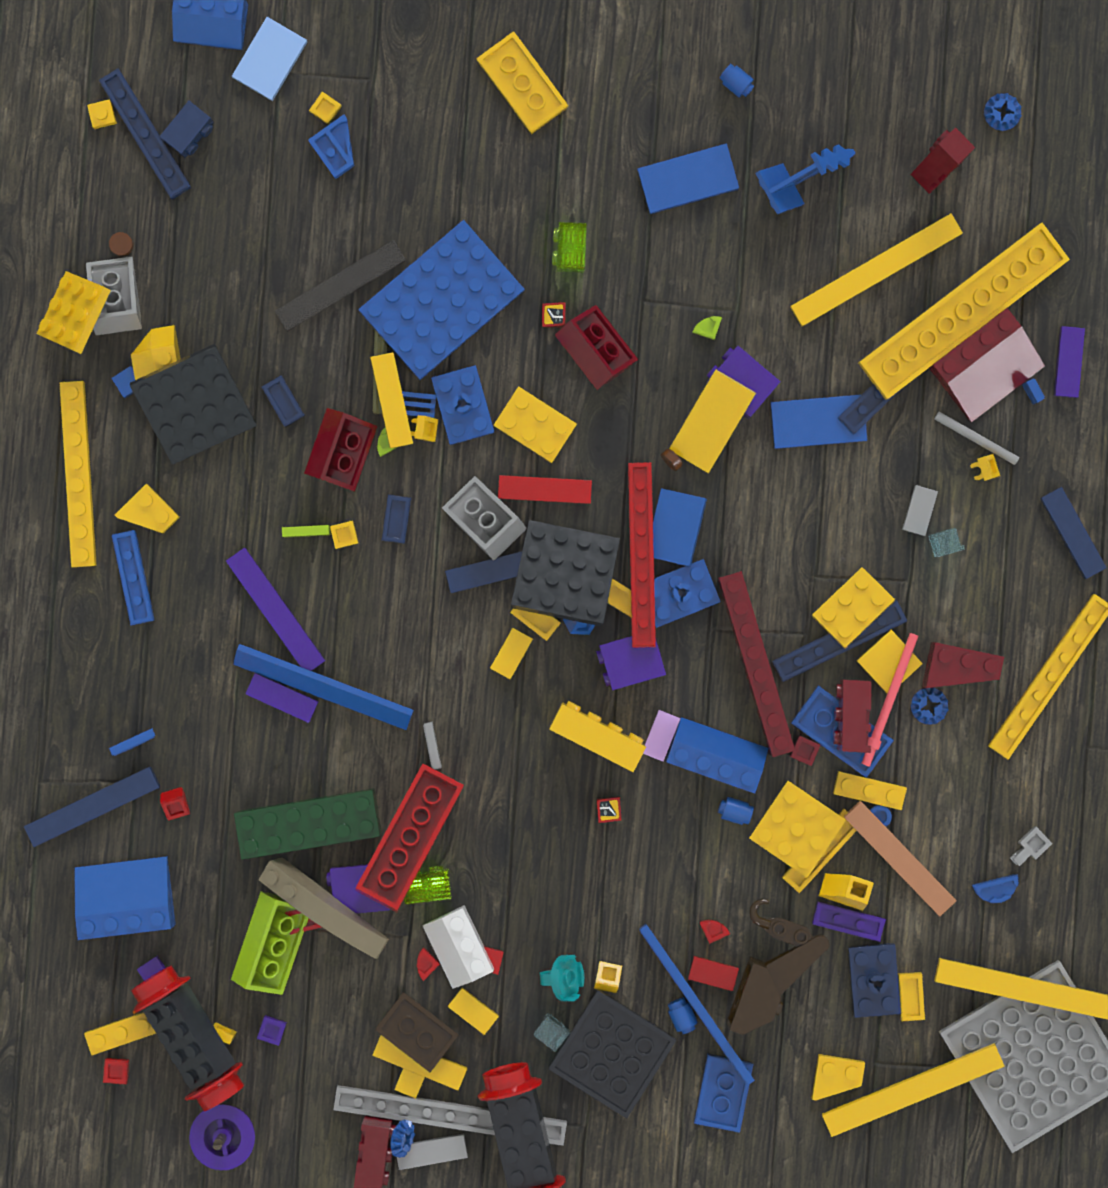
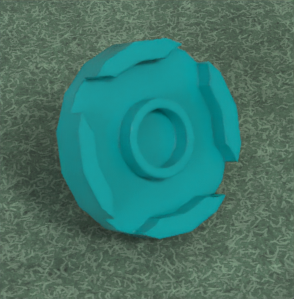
M560 955L556 958L552 970L540 972L541 985L552 986L553 993L560 1001H575L580 996V994H577L579 987L584 986L583 966L581 962L576 961L575 955Z

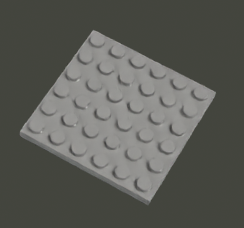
M1059 960L1029 977L1075 987ZM997 996L939 1031L955 1059L995 1043L1005 1067L973 1079L969 1083L1012 1153L1108 1096V1040L1093 1016Z

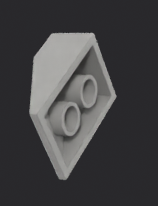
M124 257L86 263L87 280L111 290L94 325L95 335L142 329L133 258Z
M476 476L442 507L493 561L527 529L519 517Z

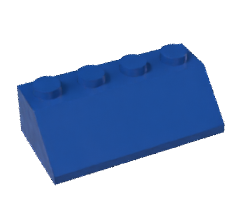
M681 717L665 761L755 794L763 772L768 748Z

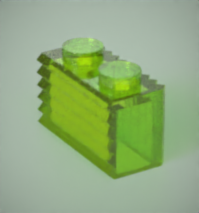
M559 222V228H554L553 242H558V249L553 251L552 265H557V272L584 273L587 223Z
M443 866L429 867L427 872L419 871L404 899V904L451 899L449 869L443 870Z

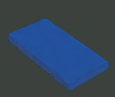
M727 143L637 169L650 214L739 189Z
M861 395L771 402L774 449L867 441L866 424L853 435L838 419Z
M817 686L791 723L867 778L894 740L882 733L880 738L882 743L879 750H876L870 767L861 764L865 753L846 752L836 749L837 745L833 744V733L838 730V721H834L835 707H839V700L820 686ZM872 724L871 732H868V737L872 736L873 730L875 728V726H873Z

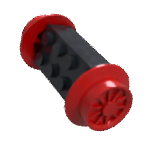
M172 965L131 990L138 1002L132 1012L133 1014L141 1010L144 1012L148 1022L158 1035L160 1042L170 1055L172 1062L182 1075L184 1082L190 1090H193L185 1097V1100L197 1099L203 1111H207L224 1102L244 1087L237 1074L243 1064L242 1062L236 1063L188 983L183 985L190 979V976L179 977Z
M526 1062L507 1064L485 1072L482 1075L485 1089L478 1094V1099L487 1101L508 1188H560L566 1182V1179L562 1175H557L536 1090L542 1084V1080L537 1077H531L529 1066Z

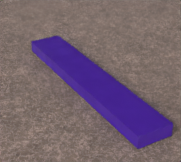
M243 548L226 560L229 567L300 667L312 671L326 660L248 550Z

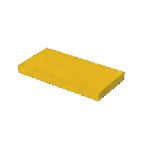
M514 31L476 58L531 134L568 108L569 105Z
M716 369L669 449L709 473L756 393Z

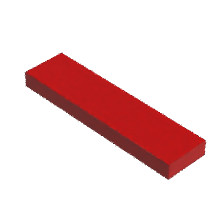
M499 475L498 498L591 504L592 480Z

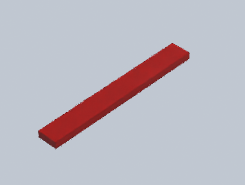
M651 462L628 463L632 648H656Z

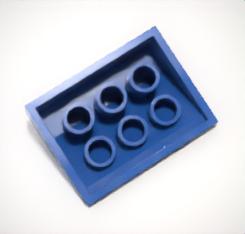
M168 857L75 867V920L78 940L173 928L176 924Z

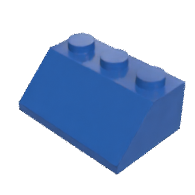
M173 0V41L243 50L248 11L247 1Z

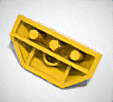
M175 325L151 329L133 351L131 359L135 380L181 359Z

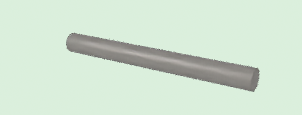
M939 411L936 414L934 420L1013 465L1019 460L1017 455Z

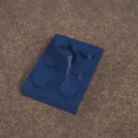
M887 943L848 947L853 1016L858 1018L901 1014L895 944Z

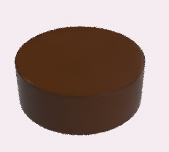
M117 232L111 236L109 247L114 254L127 256L133 250L134 243L128 234Z
M666 449L661 453L662 459L671 469L677 471L682 467L681 459L671 449Z

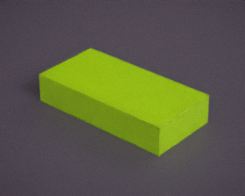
M330 525L282 527V537L285 538L331 535Z

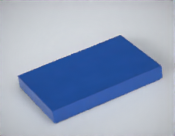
M661 488L653 520V550L655 559L691 567L707 502L706 498Z
M707 1054L694 1124L740 1133L749 1085L745 1084L727 1057ZM742 1061L749 1073L752 1074L753 1063Z

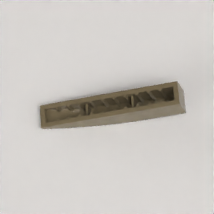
M283 857L269 861L259 878L260 882L309 919L375 959L379 957L389 940Z

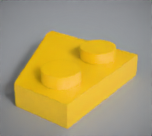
M145 484L115 514L119 519L161 533H165L180 518L148 484Z
M818 1054L811 1096L812 1100H819L862 1086L865 1062Z

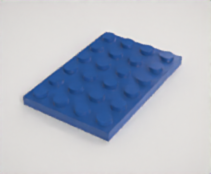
M463 220L358 310L413 374L421 380L523 293L525 289Z

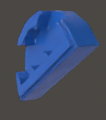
M149 729L109 749L112 756H116L155 738L154 736L156 735L153 729Z
M1018 874L973 884L972 887L981 899L990 903H1002L1010 899L1011 895L1015 892L1018 886Z

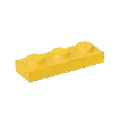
M838 771L833 794L902 810L907 788Z
M144 1012L84 1033L91 1055L156 1034Z

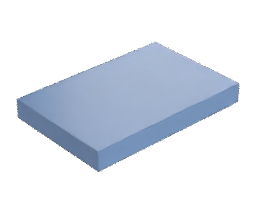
M266 17L234 71L232 78L273 101L306 46L307 40Z

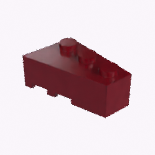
M956 127L951 132L946 130L930 147L929 155L910 175L930 194L968 157L975 147Z
M931 642L922 687L932 688L1000 680L1004 657Z
M840 679V684H836V698H839V707H835L834 721H838V730L833 733V744L837 745L836 749L840 751L871 753V746H868V732H871V724H869L871 681Z
M365 1115L361 1125L362 1134L361 1141L359 1142L354 1188H383V1185L388 1186L390 1171L385 1170L387 1162L391 1163L392 1159L389 1143L393 1130L396 1125H392L393 1119Z

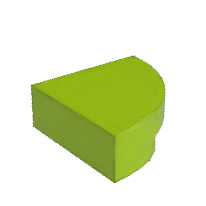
M712 316L703 319L695 326L692 333L714 340L722 317Z
M386 428L382 430L378 438L377 449L380 457L396 449H390Z

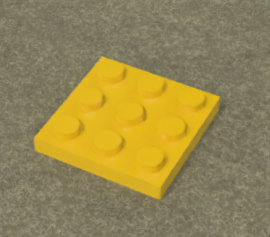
M66 271L59 282V287L49 303L44 319L40 322L37 334L81 354L111 290Z
M787 781L749 839L808 878L846 819Z

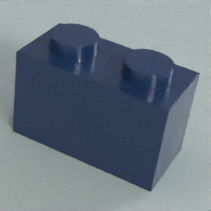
M188 100L160 137L181 156L186 158L188 154L191 156L199 146L197 143L201 138H205L211 133L214 122L206 113Z

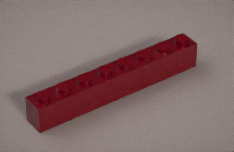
M742 571L717 578L770 756L776 757L795 751Z

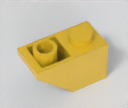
M825 873L819 896L863 911L868 904L874 883L852 875Z

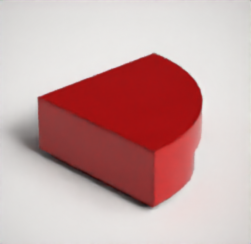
M703 920L699 922L709 944L730 934L729 930L718 921Z
M423 947L417 958V970L419 976L424 981L440 963Z

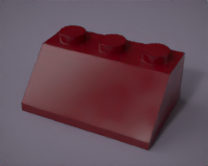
M597 305L570 320L555 334L561 345L567 350L597 390L638 360Z
M327 408L304 474L355 492L377 426L344 412Z

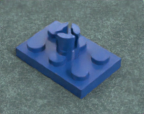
M476 365L431 378L450 445L495 433Z
M704 559L692 563L691 567L685 566L654 579L655 628L721 602Z

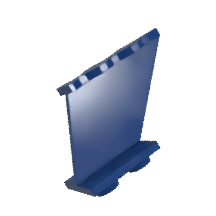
M838 144L833 147V152L827 148L821 151V156L814 152L811 154L814 164L791 177L783 163L760 170L755 174L759 179L760 186L765 190L770 200L771 207L777 214L805 204L795 185L818 173L824 175L826 169L833 172L838 169V164L843 168L849 166L850 158L855 154L854 149H844Z

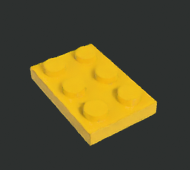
M518 386L493 426L550 463H553L577 424Z
M861 567L812 614V617L845 649L895 599Z

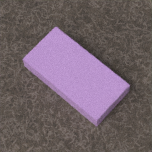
M658 710L646 740V749L643 754L664 761L681 718Z

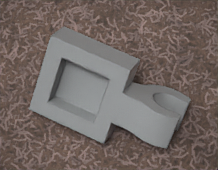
M1034 826L1018 841L1022 848L1016 851L1010 859L1015 865L1018 864L1019 866L1029 856L1036 860L1052 843Z

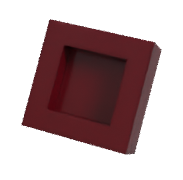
M798 735L794 745L795 751L791 752L790 757L812 766L821 745Z

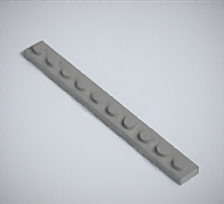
M337 1086L333 1109L336 1111L400 1121L405 1119L413 1123L495 1135L489 1108ZM543 1117L549 1143L564 1146L567 1121Z

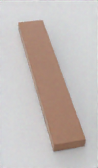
M861 801L843 816L939 916L956 902V899Z

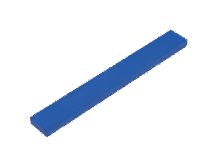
M239 644L233 665L404 730L408 728L413 710L244 645Z
M645 923L639 928V931L746 1085L755 1081Z

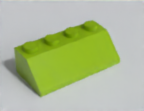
M261 891L231 980L244 989L283 995L304 933L302 931L303 927L307 925L309 918L302 913L292 915L291 917L286 915L285 912L296 909L277 894ZM293 928H300L298 933L290 935Z

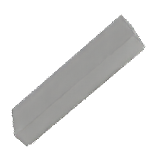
M464 1133L412 1143L411 1150L407 1152L405 1157H397L399 1170L468 1158Z

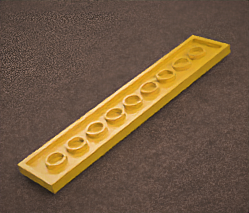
M1040 223L867 355L858 364L885 400H887L1070 259L1045 225Z

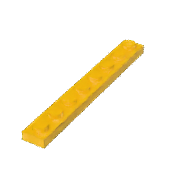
M60 382L71 567L97 566L85 382Z

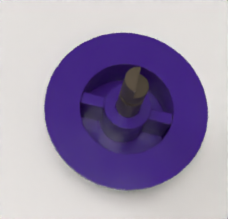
M219 1104L210 1110L202 1111L196 1117L190 1129V1146L195 1157L203 1165L214 1170H230L244 1163L250 1156L255 1144V1130L251 1120L242 1110L231 1105Z

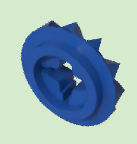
M998 93L986 103L984 108L985 119L996 130H1009L1019 122L1022 116L1021 105H1019L1016 97H1012L1008 93ZM1006 103V110L1010 114H1006L1001 121V113L995 109H1001Z
M923 688L913 696L911 710L919 722L937 724L945 718L949 710L948 700L943 692L936 688ZM927 697L932 703L939 702V704L933 707L934 715L929 710H921V708L927 705Z
M404 1119L400 1121L393 1130L390 1146L395 1157H405L407 1152L411 1150V1144L414 1143L415 1128L409 1120Z

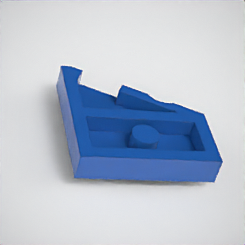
M344 114L308 139L335 179L354 167L348 121Z

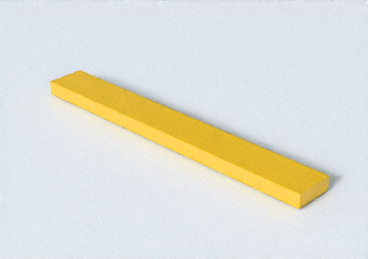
M951 213L793 304L790 308L802 327L962 235L963 232Z
M1096 594L1090 597L988 747L1006 759L1011 757L1107 618L1108 603Z
M939 958L935 982L1108 1020L1107 994Z
M994 1043L822 1113L831 1137L1005 1066Z

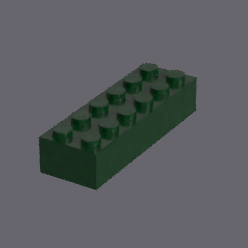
M375 788L240 810L234 813L241 860L380 837L382 834Z

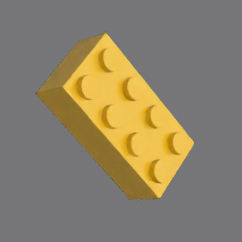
M568 701L565 704L562 702L550 725V730L634 772L646 749L645 744H643V738L633 733L627 736L621 733L623 729L612 722L606 725L601 722L602 718L590 711L586 715L580 712L581 707L575 703Z

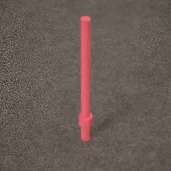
M909 634L872 736L868 737V746H871V753L864 754L861 762L863 765L870 767L876 750L880 748L882 743L880 738L915 648L918 635Z

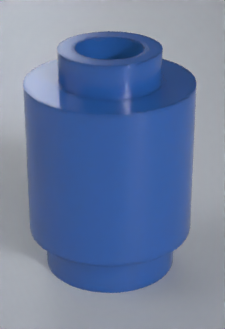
M732 64L719 77L723 81L722 84L739 98L742 95L747 97L754 88L752 84L754 79L741 68Z
M727 796L726 800H721L718 813L721 814V819L743 825V823H750L754 807L749 806L748 802Z
M684 997L668 1004V1013L676 1031H682L683 1034L693 1031L695 1029L694 1025L698 1021L690 1003L686 1002Z

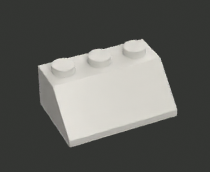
M465 905L423 925L452 989L473 982L494 971V967Z

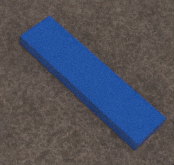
M136 530L113 534L112 540L130 625L155 621Z

